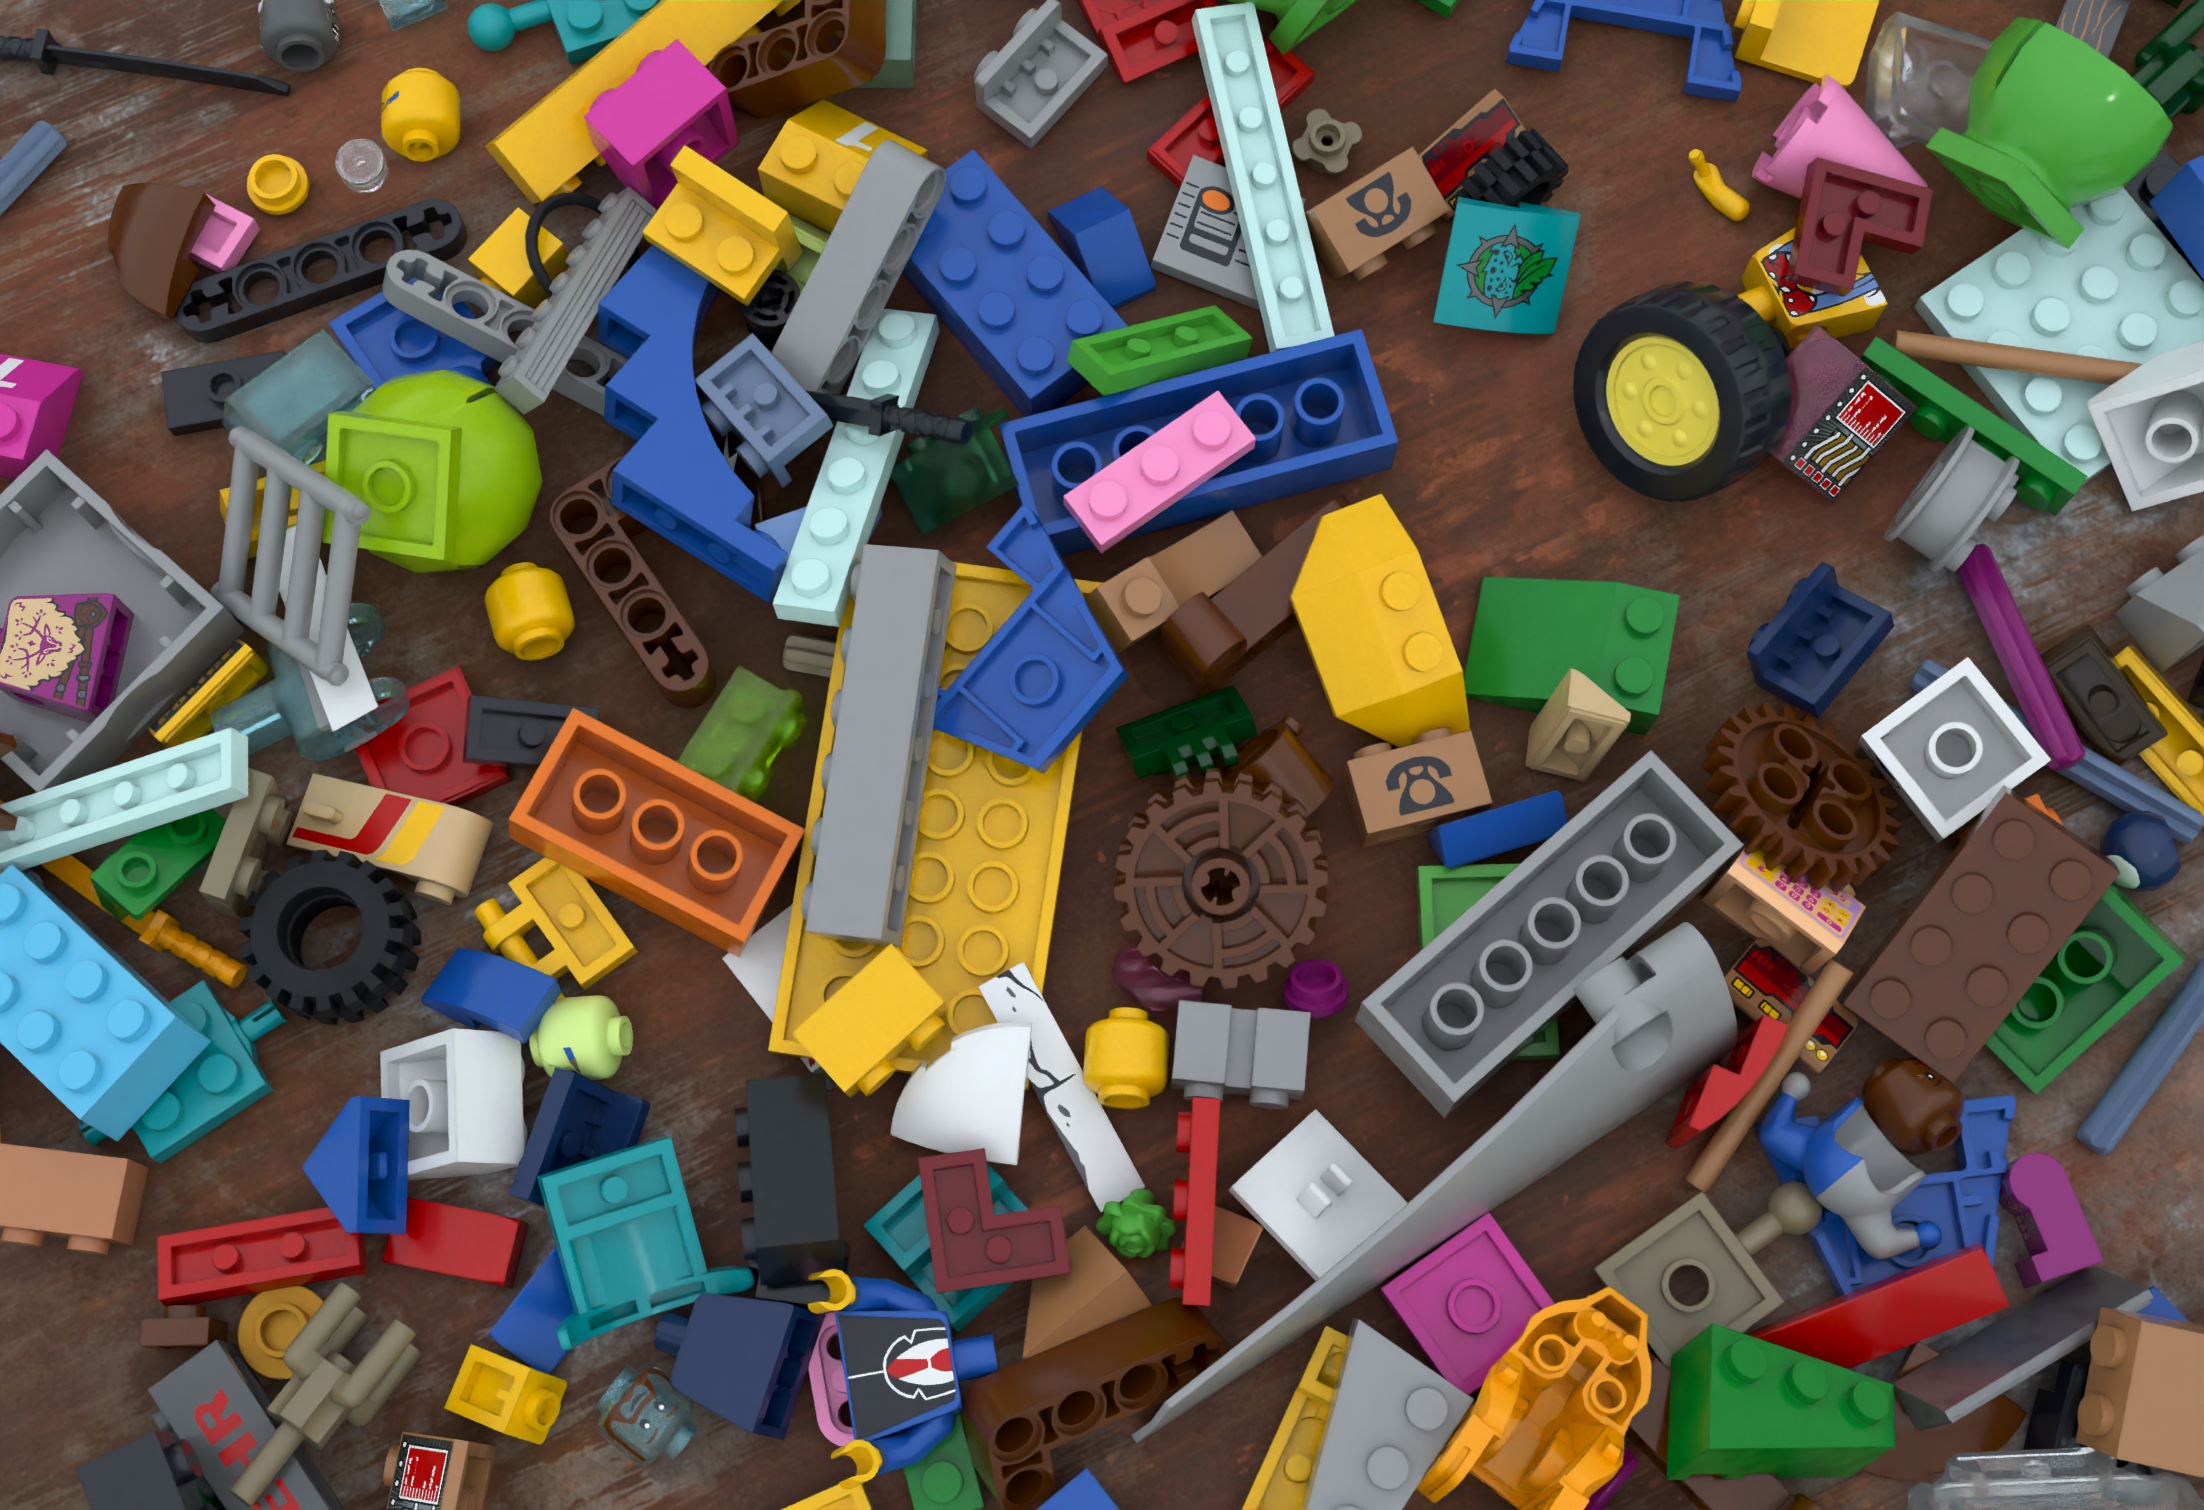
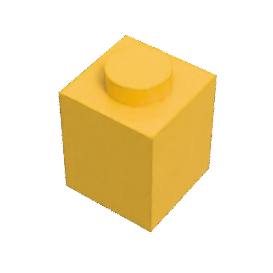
M518 207L468 258V261L479 281L536 309L548 297V294L539 285L530 268L525 245V234L530 216ZM541 226L538 235V251L542 265L553 281L560 273L567 271L569 265L565 261L568 253L564 243Z

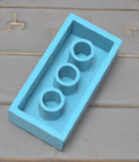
M11 863L0 874V1043L81 1121L118 1142L207 1047L211 1040L50 890Z

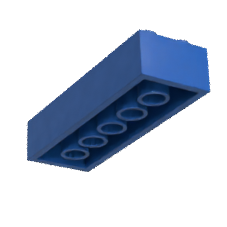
M1362 329L999 424L1001 451L1018 509L1025 504L1038 516L1061 557L1096 548L1064 506L1063 496L1216 391L1221 393L1255 436V448L1122 540L1392 469L1399 442Z

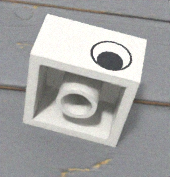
M1969 657L1965 658L1861 735L1858 744L1869 758L1874 760L1877 768L1937 843L1983 811L2003 785L2013 789L2051 761L2049 756Z

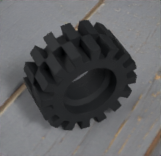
M1532 128L1530 131L1527 129L1523 130L1517 138L1512 136L1507 139L1504 147L1501 149L1498 147L1489 154L1490 158L1485 163L1480 162L1473 169L1475 171L1474 175L1466 177L1461 184L1463 188L1456 192L1454 196L1456 200L1453 201V206L1456 208L1458 197L1518 207L1519 202L1540 205L1542 202H1548L1554 195L1552 191L1561 186L1564 181L1562 178L1568 174L1569 169L1567 167L1569 166L1535 129Z

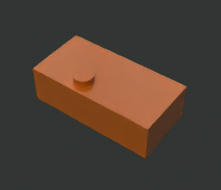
M575 708L570 712L508 819L509 838L737 957H740L799 849L806 830Z

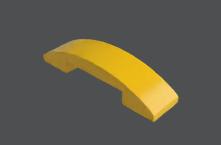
M1325 1326L1241 1510H1301L1317 1448L1320 1444L1329 1412L1334 1386L1338 1379L1347 1346L1348 1336Z

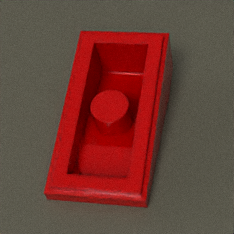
M407 1197L406 1234H389L382 1261L513 1289L529 1224L516 1218Z

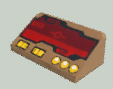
M1496 89L1486 95L1418 155L1450 208L1448 212L1442 215L1448 222L1454 218L1456 209L1453 206V201L1456 200L1454 196L1458 190L1463 188L1461 184L1466 177L1474 175L1475 171L1473 169L1480 162L1485 163L1490 158L1489 154L1497 147L1501 149L1504 147L1507 139L1512 136L1517 138L1521 131L1526 130L1506 99Z
M1761 937L1749 946L1724 976L1732 1003L1753 1021H1756L1765 1014L1786 1024L1815 983L1803 970L1766 939ZM1836 999L1798 1056V1059L1813 1072L1820 1073L1856 1029L1859 1022L1857 1016Z

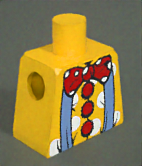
M1795 228L1761 248L1751 257L1742 275L1743 284L1747 291L1737 296L1752 306L1767 324L1778 328L1785 335L1789 343V349L1870 330L1874 327L1888 304L1861 253L1854 289L1844 297L1785 281Z

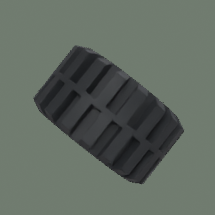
M327 850L312 851L311 862H305L299 855L285 860L288 871L281 876L271 869L262 878L269 885L265 892L260 895L252 890L246 902L247 905L254 909L253 916L241 917L239 931L249 938V942L239 945L242 959L253 966L248 970V973L257 985L266 990L265 993L302 1018L310 1020L312 1017L322 1024L337 1025V1020L341 1017L350 1024L364 1020L363 1010L371 1008L377 1014L389 1006L383 997L391 990H394L399 995L402 994L408 986V983L401 978L404 970L416 971L419 957L412 952V946L421 945V931L412 922V920L418 918L413 905L404 898L405 894L378 867L368 860L363 863L352 853L340 851L338 857L335 858ZM352 906L358 908L362 915L363 931L354 953L346 961L331 969L321 971L307 970L301 958V942L304 932L312 920L322 912L334 907Z

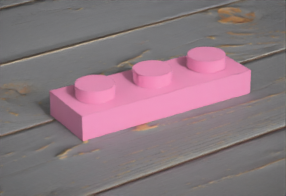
M1216 391L1064 495V506L1100 553H1103L1254 449L1256 438L1221 393Z

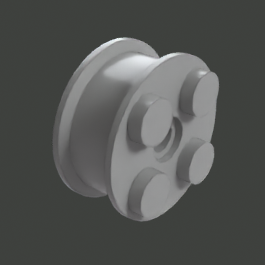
M1970 425L1965 426L1931 464L1903 502L1883 536V539L1888 543L1898 537L1930 559L1927 569L1933 574L1944 566L1955 572L1975 547L1977 541L1973 537L1984 518L1986 517L1995 522L2006 510L2017 493V490L2013 487L2019 479L2015 472L2020 460L2011 456L2006 461H2003L1972 439L1975 429Z

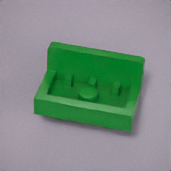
M212 808L138 832L120 849L110 854L100 867L89 876L101 905L119 921L123 920L128 914L136 920L143 919L213 855L226 820Z

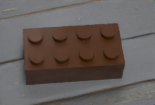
M2003 785L1844 990L1843 1005L1954 1084L2118 877L2120 871L2116 863L2010 788Z

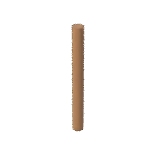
M1895 330L1891 342L1892 347L1907 357L2109 385L2114 384L2142 365L2141 363Z
M1832 958L1828 961L1787 1023L1789 1027L1768 1067L1751 1090L1728 1112L1685 1177L1688 1182L1703 1192H1709L1854 972Z

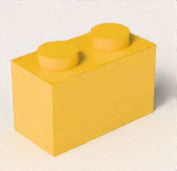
M891 943L791 1034L846 1095L851 1098L861 1090L866 1096H869L894 1074L896 1069L890 1062L906 1047L911 1045L915 1051H918L940 1033L946 1025L940 1017L948 1010V1007L943 999Z

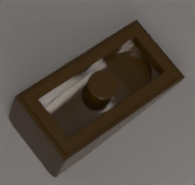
M2090 624L2082 627L2040 655L2065 709L2100 754L2107 760L2120 766L2168 735L2166 728Z

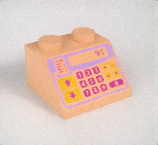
M1745 843L1701 901L1754 941L1760 937L1766 939L1810 976L1838 953L1866 906L1854 898L1856 893L1849 884L1842 891L1837 892L1828 881L1820 890H1814L1807 874H1804L1796 883L1790 882L1786 866L1780 863L1772 871L1766 869L1767 854L1760 849L1754 853L1747 854L1744 851Z

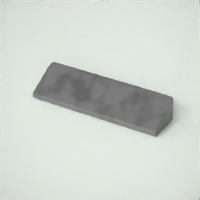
M2095 1267L2086 1268L1894 1383V1392L1916 1430L1921 1429L1924 1431L1954 1423L2091 1340L2094 1331L2097 1329L2100 1307L2136 1313L2149 1305L2153 1296L2148 1288L2108 1271Z

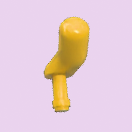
M1692 150L1689 153L1688 159L1696 169L1693 178L1695 184L1709 203L1733 221L1738 222L1746 218L1750 212L1749 202L1725 185L1718 168L1711 163H1706L1705 156L1701 150Z

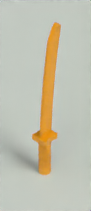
M68 855L40 864L89 901L112 915L101 905L89 877L94 871L75 857ZM159 909L156 913L151 910L141 920H136L129 914L121 920L122 923L141 935L139 940L160 953H162L163 949L170 950V953L181 959H186L187 963L196 968H201L203 972L213 978L217 977L218 981L230 988H236L246 976L247 966L233 958H228V955L218 949L214 950L211 945L202 940H197L194 935L187 931L180 930L179 925L181 923Z

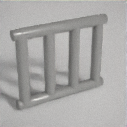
M237 426L229 434V443L235 449L219 582L215 583L211 588L210 595L221 603L231 615L319 678L326 680L333 686H340L349 676V669L343 664L360 529L361 525L365 524L370 518V507L348 490L263 436L244 426ZM260 465L267 470L252 597L244 593ZM292 487L300 491L285 618L283 620L276 615L291 491ZM328 509L335 514L317 644L309 638L325 510Z

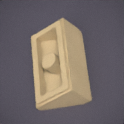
M1570 668L1531 724L1526 766L1531 769L1583 782L1586 781L1629 724L1631 713L1583 673Z

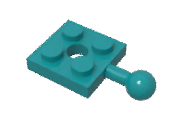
M534 0L511 9H506L497 3H484L476 7L470 14L467 29L471 40L476 46L485 51L494 52L506 48L514 39L515 32L552 21L570 65L595 56L661 0Z

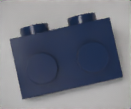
M1821 562L1808 578H1802L1795 584L1788 596L1787 603L1773 620L1760 626L1754 633L1747 650V656L1756 685L1819 718L1893 629L1892 614L1882 607L1840 587L1834 567Z
M555 1067L508 1195L546 1210L537 1176L637 1145L650 1109V1103L640 1097L613 1091L575 1072Z

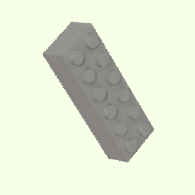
M1650 750L1361 1003L1355 1022L1445 1119L1579 1000L1573 991L1575 987L1622 956L1626 958L1725 870L1744 844Z

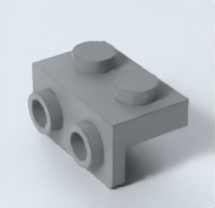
M1047 0L1038 11L1034 8L1028 10L1017 23L1013 31V38L1000 52L993 50L988 53L978 65L974 74L976 107L1032 149L1108 66V54L1062 20L1061 3L1057 0Z

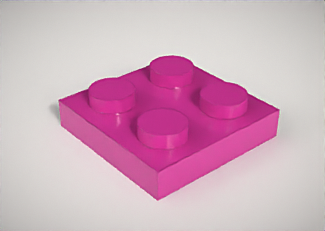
M1489 1212L1379 1290L1436 1373L1467 1395H1470L1483 1385L1491 1366L1514 1344L1531 1316L1554 1304L1551 1297Z

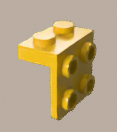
M1742 0L1734 27L1744 30L1734 58L1809 82H1816L1819 85L1822 83L1823 76L1828 74L1847 90L1851 87L1856 77L1879 0Z

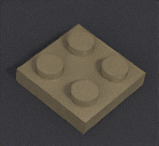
M248 768V797L233 802L199 892L217 913L241 920V917H244L249 906L246 902L252 890L260 895L265 892L268 884L262 878L269 871L263 869L271 846L280 848L284 843L293 816L292 811L286 810L288 801L274 777Z

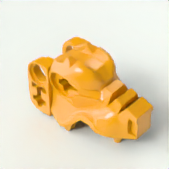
M1605 1287L1593 1295L1589 1294L1583 1299L1554 1303L1531 1316L1518 1339L1491 1366L1477 1401L1461 1419L1415 1490L1431 1502L1436 1503L1455 1489L1470 1472L1519 1510H1584L1590 1501L1588 1498L1611 1480L1622 1466L1625 1433L1634 1415L1648 1403L1652 1365L1647 1348L1648 1315L1611 1287Z

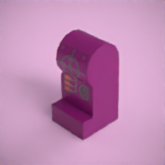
M2039 1152L2025 1154L2008 1163L2006 1173L2002 1174L1999 1203L2005 1210L2014 1215L2030 1255L2029 1258L2014 1263L2024 1289L2103 1262V1257L2061 1164L2050 1155Z

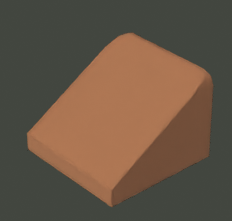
M1216 1205L1211 1280L1234 1290L1264 1227L1253 1220Z

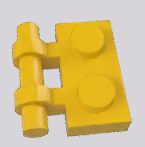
M544 857L508 883L521 901V905L506 914L497 900L492 898L483 902L474 911V915L486 930L483 934V939L493 953L501 952L506 959L538 970L557 980L570 970L584 990L638 953L585 877L547 857ZM536 925L539 926L555 949L540 960L523 938L525 933ZM561 992L558 998H565V996Z

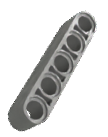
M893 140L882 142L870 156L771 352L804 390L840 395L944 190L946 171L941 166Z

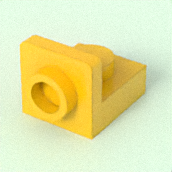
M471 1344L444 1408L503 1434L541 1445L545 1441L550 1427L559 1415L561 1400L567 1388V1381Z

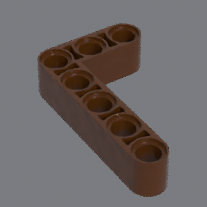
M805 0L804 18L727 45L715 55L709 66V71L726 87L729 101L757 119L767 118L864 85L879 73L884 63L886 48V0Z

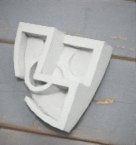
M1001 1022L965 1031L953 1037L951 1050L936 1059L930 1066L927 1067L928 1062L922 1061L905 1083L898 1098L892 1118L890 1135L944 1153L985 1148L986 1161L1017 1165L1020 1151L1024 1095L1028 1076L1032 1022Z

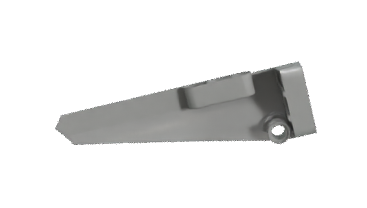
M1683 922L1635 953L1629 960L1626 961L1622 956L1573 989L1574 993L1596 1025L1502 1119L1398 1213L1290 1304L1166 1400L1153 1419L1131 1435L1136 1444L1183 1415L1729 1054L1736 1046L1737 1021L1734 1006L1718 960L1702 934L1690 923Z

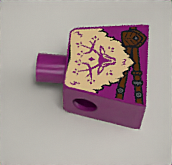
M108 593L17 596L9 602L4 627L0 628V690L17 701L92 723L115 700L134 613L115 594Z

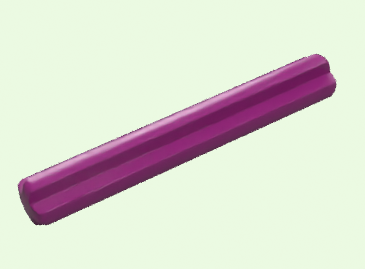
M1986 544L1975 545L1969 556L1958 568V572L2034 737L2051 759L2047 763L2048 767L2053 771L2074 767L2085 757V750L1990 547Z

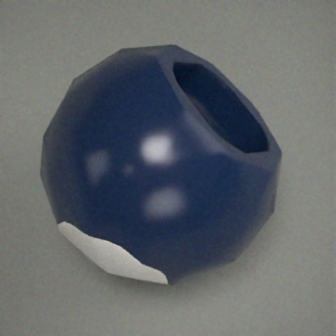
M2150 811L2128 812L2112 821L2101 836L2100 852L2115 862L2120 871V874L2114 880L2118 886L2134 892L2155 891L2171 882L2181 869L2180 858L2166 820L2161 815Z

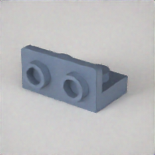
M753 333L695 379L696 385L707 401L701 406L706 420L721 437H724L731 431L742 443L735 450L749 469L759 479L768 472L781 488H784L792 481L784 466L833 427L823 409Z

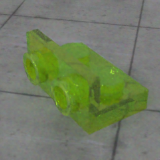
M738 666L676 762L755 803L762 796L772 778L773 770L769 766L781 747L787 750L790 749L798 740L805 727L807 717L802 715L806 709L801 694L790 687L783 691L745 668Z

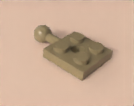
M1798 1181L1786 1182L1778 1186L1771 1194L1768 1202V1212L1734 1234L1703 1191H1701L1592 1270L1604 1287H1611L1648 1315L1647 1346L1655 1357L1671 1372V1356L1710 1324L1714 1323L1743 1333L1784 1303V1300L1752 1259V1256L1784 1232L1791 1235H1801L1810 1232L1819 1223L1823 1206L1811 1194L1806 1183ZM1680 1266L1693 1267L1700 1271L1705 1278V1295L1695 1305H1683L1677 1302L1670 1293V1276Z

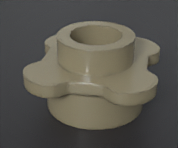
M1324 109L1312 110L1306 116L1307 128L1303 136L1293 142L1292 153L1298 161L1305 162L1308 167L1316 172L1328 173L1330 175L1342 174L1348 168L1351 148L1361 142V128L1354 122L1342 123L1331 118ZM1324 138H1330L1333 143L1330 146H1325L1321 141Z

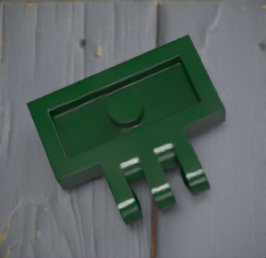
M1234 685L1115 728L1121 749L1138 779L1152 774H1164L1167 772H1171L1174 780L1185 774H1188L1190 777L1188 767L1196 765L1201 776L1205 777L1206 770L1214 768L1212 758L1219 756L1226 768L1238 765L1239 758L1235 746L1239 742L1258 736L1253 715Z

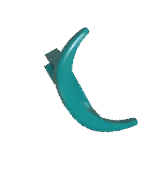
M662 1136L537 1176L574 1312L563 1319L556 1328L561 1349L571 1350L577 1345L617 1327L693 1303L702 1293L725 1295L745 1291L754 1285V1277L748 1267L724 1266L707 1269L671 1137Z

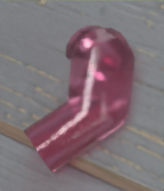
M1136 946L1124 947L1115 955L1112 976L1116 986L1140 1009L1150 1012L1178 1009L1179 1000L1202 1002V989L1200 986L1190 984V975L1165 978L1147 960L1148 956L1144 957L1137 950Z

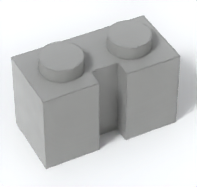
M1179 1000L1171 1089L1184 1090L1183 1098L1189 1101L1193 1097L1220 1099L1221 1103L1223 1102V1094L1249 1096V1105L1265 1109H1287L1289 1100H1301L1305 1091L1311 1012L1269 1008L1247 1010L1231 1008L1232 1005Z

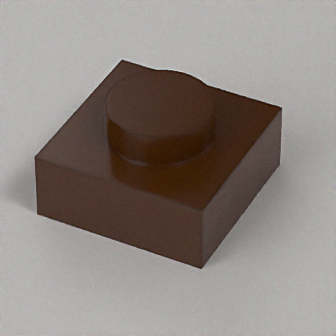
M165 1306L164 1318L141 1319L140 1346L159 1351L203 1350L215 1340L227 1342L228 1322L206 1317V1306Z

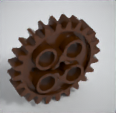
M1763 702L1756 711L1749 706H1745L1737 716L1732 714L1714 734L1715 737L1707 744L1705 750L1710 755L1702 763V768L1712 774V776L1706 781L1704 788L1712 793L1721 795L1720 799L1712 806L1714 812L1721 814H1730L1733 821L1727 828L1733 834L1744 833L1748 838L1744 849L1747 854L1754 853L1759 849L1767 854L1766 869L1772 871L1781 863L1787 868L1790 882L1796 883L1804 874H1807L1814 890H1820L1829 881L1833 888L1839 892L1849 883L1853 884L1856 888L1859 887L1868 877L1872 878L1891 859L1889 854L1899 845V842L1893 835L1901 828V823L1889 815L1898 807V804L1890 798L1881 796V793L1889 783L1885 779L1872 777L1868 772L1874 766V760L1867 758L1858 759L1853 754L1857 742L1853 739L1843 744L1838 741L1834 724L1831 723L1824 730L1817 728L1815 718L1809 712L1800 720H1797L1790 705L1785 704L1776 714L1768 702ZM1816 768L1815 775L1810 783L1808 774ZM1793 809V813L1796 816L1787 824L1788 817Z

